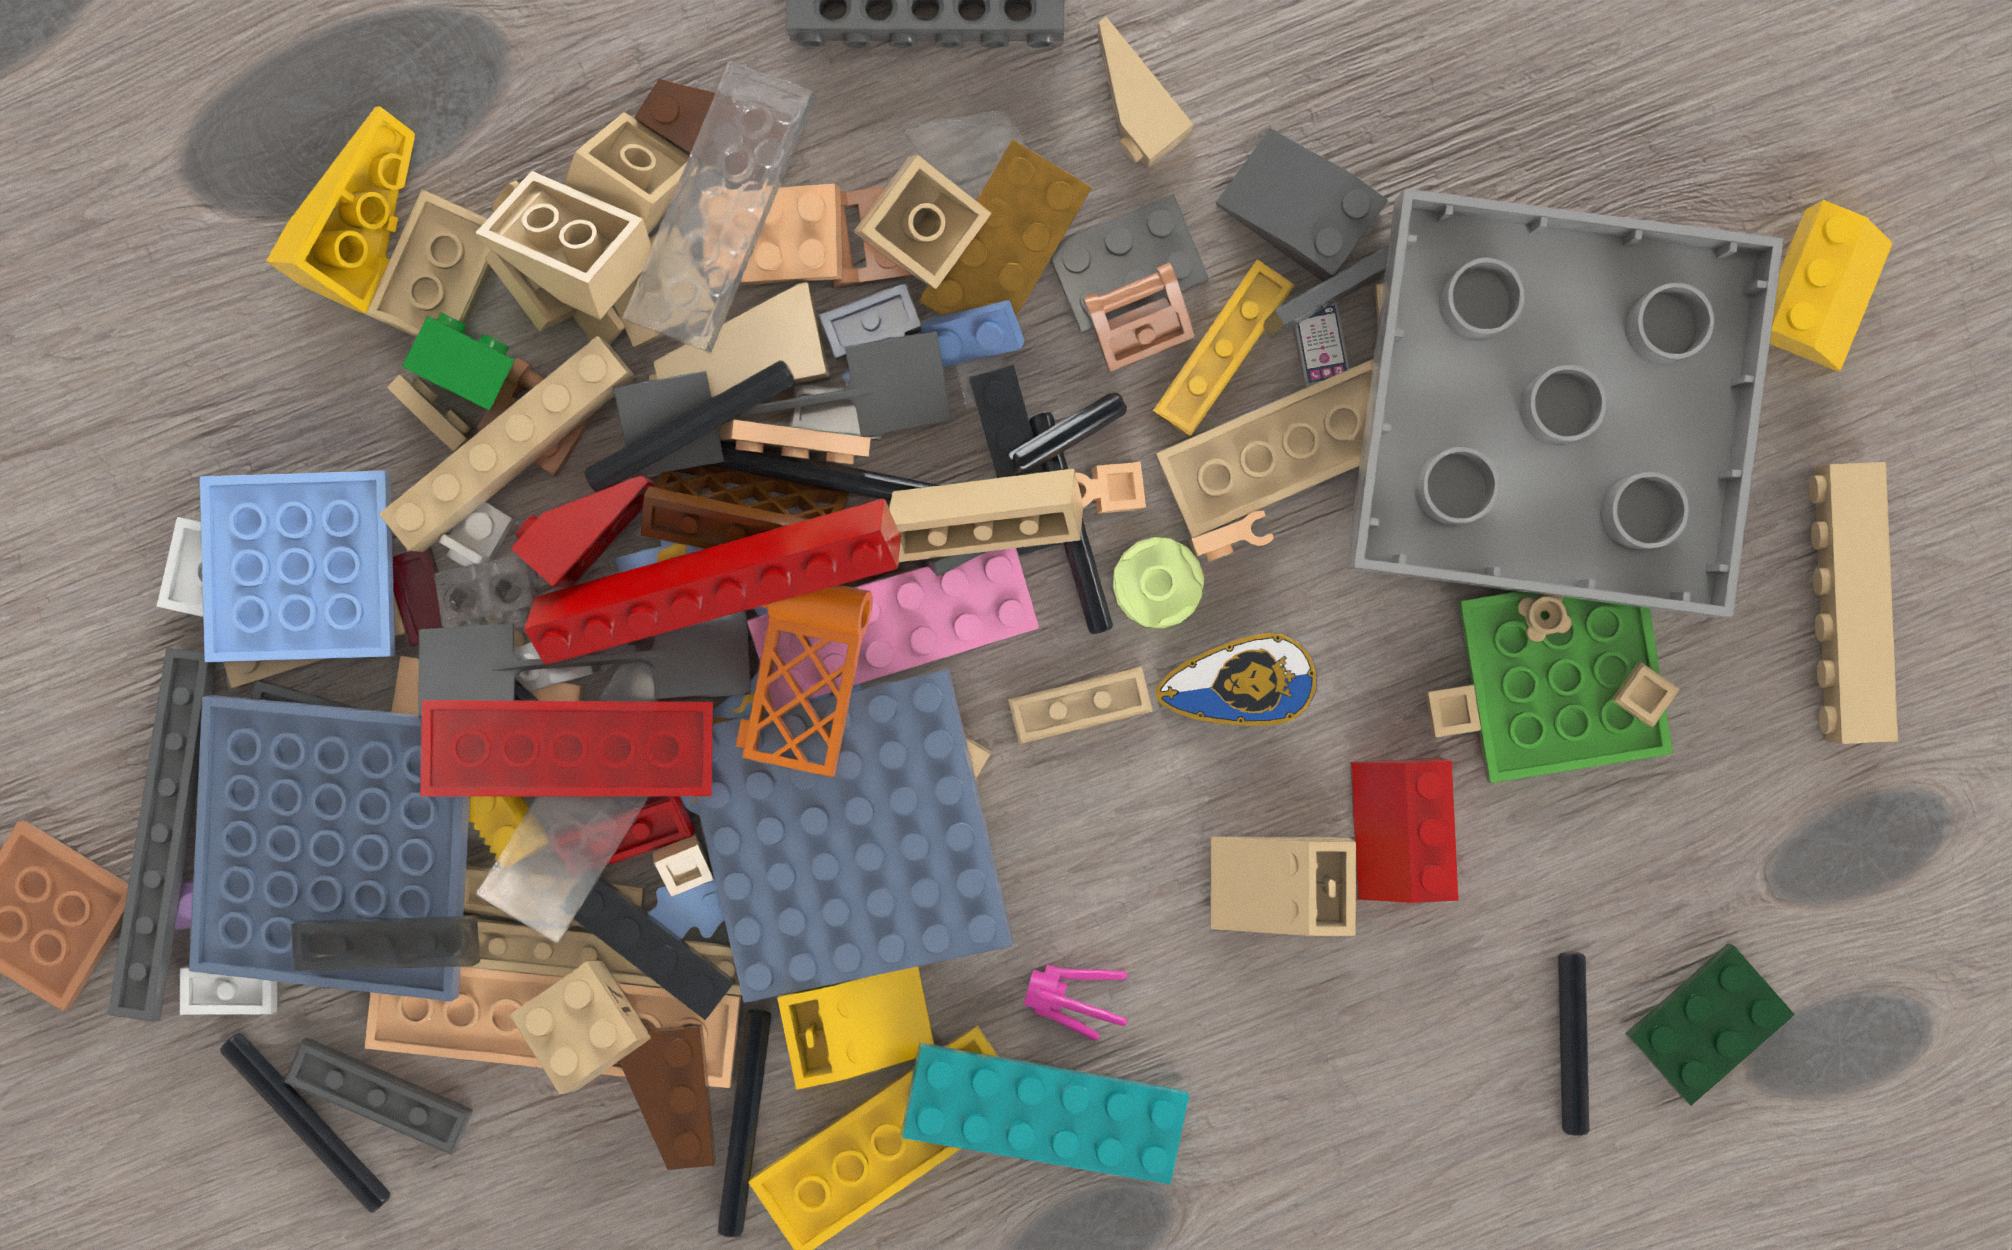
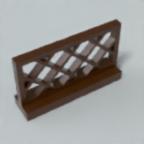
M711 464L663 472L660 474L655 486L648 487L644 495L641 536L706 549L844 510L848 502L849 492ZM676 472L695 475V477L682 479ZM728 482H729V483L739 484V485H741V486H737V487H733V488H729V489H728V488L724 485V483H728ZM709 488L713 493L700 496L695 491ZM778 492L785 495L773 498L768 493ZM754 497L758 502L745 505L741 500ZM821 501L831 504L823 507H818L813 502ZM798 506L804 512L791 515L786 509Z

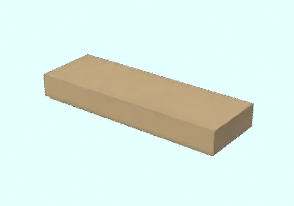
M1142 667L1008 699L1019 744L1152 712Z

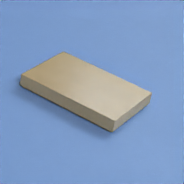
M421 190L366 315L414 337H417L427 316L436 320L440 312L466 324L491 270V266L485 259V256L491 249L479 241L476 236L478 229L488 219Z

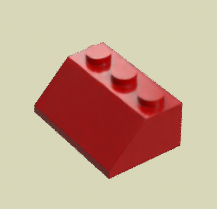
M1440 757L1350 762L1354 841L1356 842L1357 899L1405 903L1459 901L1452 760Z

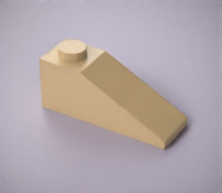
M1104 17L1099 21L1097 35L1118 131L1122 137L1119 140V144L1134 163L1141 160L1148 169L1191 134L1193 123L1110 20Z

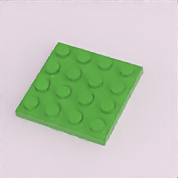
M1517 591L1457 601L1470 682L1475 688L1481 725L1479 737L1486 781L1488 783L1673 754L1666 710L1654 727H1649L1611 701L1637 662H1642L1660 675L1649 608L1563 597L1562 603L1566 608L1567 616L1571 618L1570 629L1566 633L1555 632L1548 634L1544 640L1535 642L1526 635L1528 625L1525 617L1518 612V604L1523 598L1535 599L1543 596V594ZM1542 611L1540 616L1543 620H1546L1549 614L1547 611Z

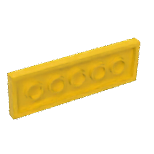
M977 1024L944 1046L999 1057ZM914 1067L749 1179L748 1183L794 1250L815 1249L962 1149L902 1138L900 1133Z

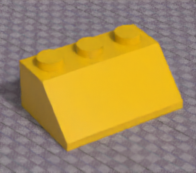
M1825 200L1804 210L1779 271L1770 337L1771 345L1837 372L1841 371L1893 244L1867 217Z

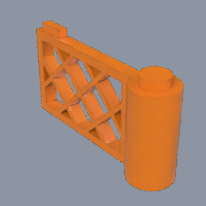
M836 585L763 605V608L768 609L769 623L750 719H741L736 747L744 748L742 758L835 777L862 638L868 628L872 612L873 597L870 591ZM780 631L796 634L806 650L787 664H785L777 651ZM807 636L822 640L812 646ZM831 642L847 644L848 648L844 665L830 674L817 652ZM810 657L824 679L803 692L790 670ZM775 662L779 669L772 674L773 665ZM842 675L839 688L835 679ZM781 676H784L797 697L779 710H776L768 698L769 685ZM828 685L837 698L835 711L821 720L808 698ZM801 703L814 726L794 738L781 716ZM766 708L770 716L763 720L764 711ZM833 721L830 734L825 726ZM774 722L787 744L774 753L757 750L760 731ZM817 731H819L828 745L825 764L810 762L798 745ZM792 749L797 758L783 755Z

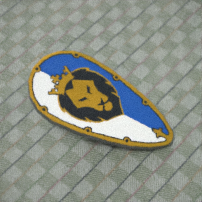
M1262 633L1231 641L1185 661L1159 683L1156 688V697L1161 705L1177 714L1195 720L1241 726L1279 725L1296 719L1310 706L1317 691L1318 671L1312 655L1298 640L1282 633Z

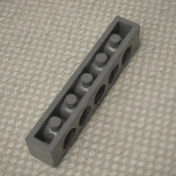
M786 0V30L790 40L797 41V44L803 47H822L825 45V41H843L845 46L862 48L870 46L871 41H889L890 46L909 48L916 46L917 41H935V45L938 47L956 48L961 47L963 41H981L983 47L1003 48L1009 45V41H1026L1027 46L1032 48H1050L1055 45V42H1064V0ZM833 3L842 4L847 8L844 16L835 21L827 20L822 16L824 9ZM879 3L887 4L893 9L891 15L882 21L873 20L868 16L869 10ZM922 4H932L939 10L936 17L929 21L917 19L914 16V12ZM968 4H977L985 11L984 15L976 21H967L959 13ZM1014 4H1022L1030 10L1031 14L1023 21H1013L1007 17L1005 12Z

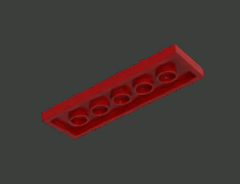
M422 700L420 796H712L713 702Z

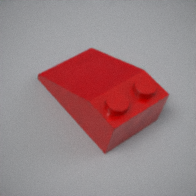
M640 475L544 512L538 518L532 515L516 531L515 536L518 540L511 549L552 587L567 588L574 586L643 510L644 495L648 487H654L657 481Z

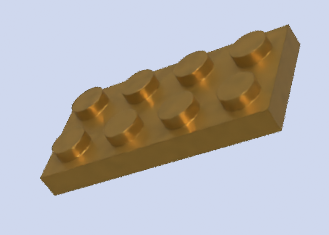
M1012 139L977 199V202L992 214L939 286L934 289L928 285L919 302L941 315H947L1009 300L1017 317L1093 187Z

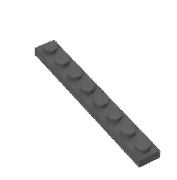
M166 648L108 1015L151 1022L158 1021L161 1018L198 784L202 697L212 695L217 663L205 662L204 652Z

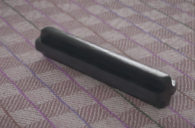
M1109 393L1011 451L1008 460L1013 470L1017 474H1027L1125 415L1127 406L1123 402L1122 396L1119 393Z

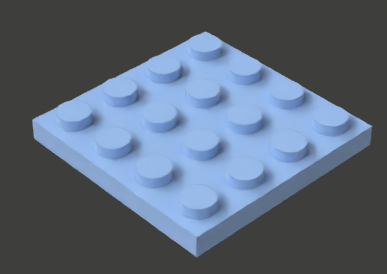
M357 471L200 476L205 662L395 656L392 530L379 515L380 512L391 504L390 472Z

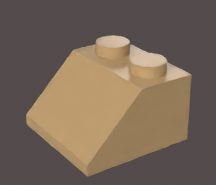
M623 112L575 152L564 185L643 218L647 233L649 234L662 222L697 170L699 162Z
M915 155L907 158L854 232L889 260L936 289L992 213L923 158Z

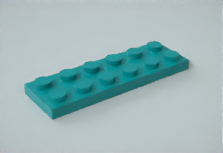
M919 1043L900 1134L903 1139L1171 1184L1190 1094L1186 1090Z

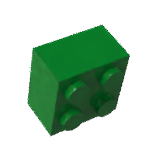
M442 312L439 313L436 320L427 316L402 367L490 410L515 361L506 356L509 346L486 334H482L479 341L463 334L466 324Z

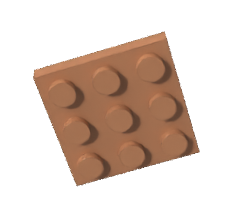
M17 822L0 850V973L60 1010L70 1009L122 925L129 884L29 822Z

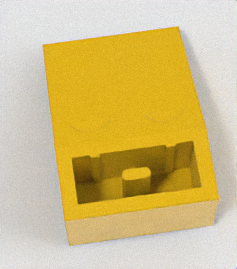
M919 966L779 995L777 998L796 1090L842 1081L916 1059L919 1043L935 1045Z

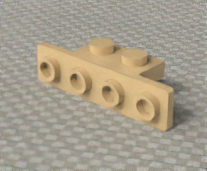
M517 181L506 185L492 205L494 212L519 185ZM490 250L485 256L486 261L539 332L573 317L590 341L599 336L611 345L624 329V323L612 307L599 320L562 303L493 250Z

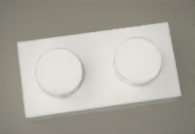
M189 966L180 968V1015L273 1014L277 1012V981L189 971Z

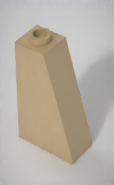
M808 282L797 284L653 361L656 374L649 375V381L706 371L711 397L713 398L779 360H783L791 369L795 379L794 385L830 378L812 288Z

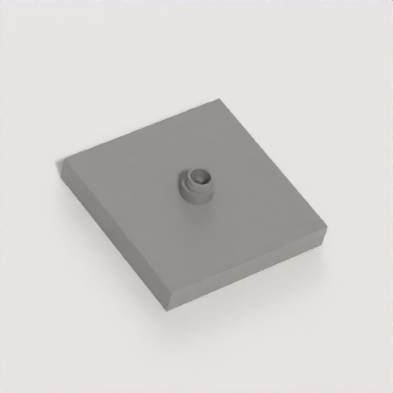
M1404 189L1395 198L1346 568L1702 616L1733 617L1784 238Z

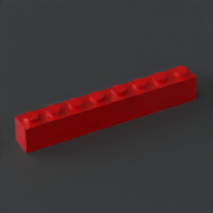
M885 499L876 500L535 596L524 630L543 664L549 665L898 569L901 535Z

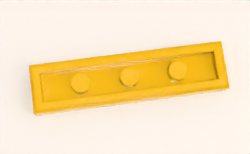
M1257 259L1152 412L1190 438L1264 331V321L1276 308L1282 305L1295 285Z

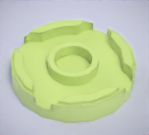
M1153 537L1135 543L1122 554L1114 569L1112 588L1117 605L1129 619L1144 627L1166 628L1181 623L1195 611L1202 597L1204 576L1198 559L1188 547L1172 539Z

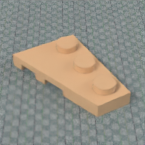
M730 420L719 426L718 430L720 440L736 442L735 449L741 451L763 453L764 446L781 447V456L809 459V451L827 453V462L851 465L854 464V456L869 457L871 438L739 420Z

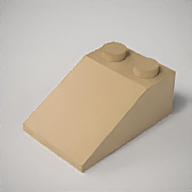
M533 171L526 176L476 232L479 241L562 303L601 320L654 257L643 218Z

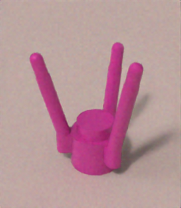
M1047 964L1045 973L1033 970L1024 1005L1035 1008L1034 1014L1048 1017L1096 1041L1099 1039L1098 1032L1059 1012L1061 1007L1123 1027L1127 1025L1128 1020L1112 1012L1064 997L1068 984L1059 982V980H1125L1128 975L1125 971L1063 969Z

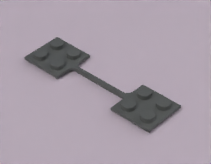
M937 331L845 346L850 380L844 389L759 404L735 418L848 399L855 405L861 437L950 422L952 420ZM706 371L613 387L626 446L712 398ZM719 427L632 475V478L640 475L646 476L724 462L718 431Z
M747 610L654 635V644L648 651L584 655L549 665H544L541 659L519 660L515 656L514 623L419 630L418 717L422 718V700L515 701V679L521 672L526 670L646 662L654 667L657 701L751 694Z

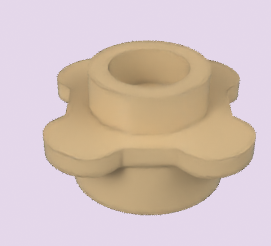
M1543 595L1535 599L1526 597L1519 602L1518 612L1525 617L1528 625L1526 635L1530 640L1540 642L1548 634L1555 632L1566 633L1570 629L1571 618L1567 616L1566 608L1562 603L1563 597ZM1542 611H1547L1549 614L1546 620H1543L1540 616Z

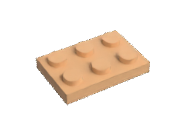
M837 184L703 193L706 285L718 287L843 279L840 186Z

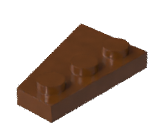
M658 79L634 117L638 122L744 190L757 188L801 119L797 113Z
M703 1024L647 1029L651 1039L622 1058L619 1063L667 1170L714 1166L716 1163Z

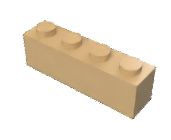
M1066 469L893 491L889 510L901 535L898 562L1080 540L1083 502L1075 470Z

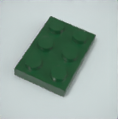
M1728 943L1625 1034L1684 1101L1692 1106L1795 1014L1738 949Z

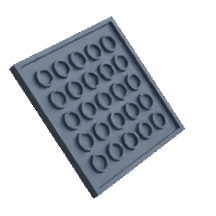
M950 669L852 691L835 777L742 758L744 748L736 747L741 719L749 720L750 715L712 724V796L695 797L744 1003L1003 949L1014 944ZM830 696L809 702L820 719L823 720L835 711L837 698ZM801 703L781 716L794 738L814 726ZM767 711L764 712L763 720L770 716ZM833 721L825 726L830 734ZM774 722L760 731L757 750L774 753L787 744ZM817 731L798 745L810 762L825 764L828 745L819 731ZM792 749L783 755L797 758Z
M217 695L202 697L189 971L442 1001H453L459 997L470 796H420L422 718H419L416 714Z

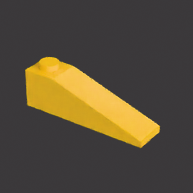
M376 106L288 221L266 262L302 287L357 312L366 313L390 259L386 258L390 233L396 232L398 217H395L394 213L399 189L405 187L415 133L382 107Z

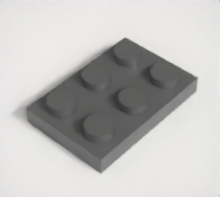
M1174 194L1062 240L1050 259L1081 334L1094 329L1083 298L1093 293H1097L1098 296L1157 273V267L1169 262L1176 274L1181 292L1209 280ZM1164 290L1105 313L1107 321L1166 297Z

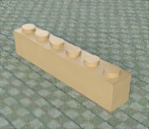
M596 336L380 512L379 515L408 551L424 552L438 541L443 534L449 532L615 396L613 387L632 383L636 379L635 375L610 344Z
M1886 462L1829 464L1814 467V476H1811L1809 481V496L1811 502L1815 503L1816 522L1811 527V542L1813 548L1817 549L1818 568L1813 573V588L1815 594L1820 598V614L1815 619V634L1818 641L1822 643V660L1817 665V680L1820 687L1824 689V706L1819 711L1820 729L1823 734H1826V742L1839 744L1898 742Z

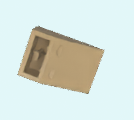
M1211 837L1210 929L1302 936H1356V842L1349 837Z

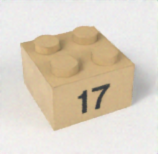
M586 961L510 1015L559 1094L579 1090L651 1039L647 1029L603 961Z

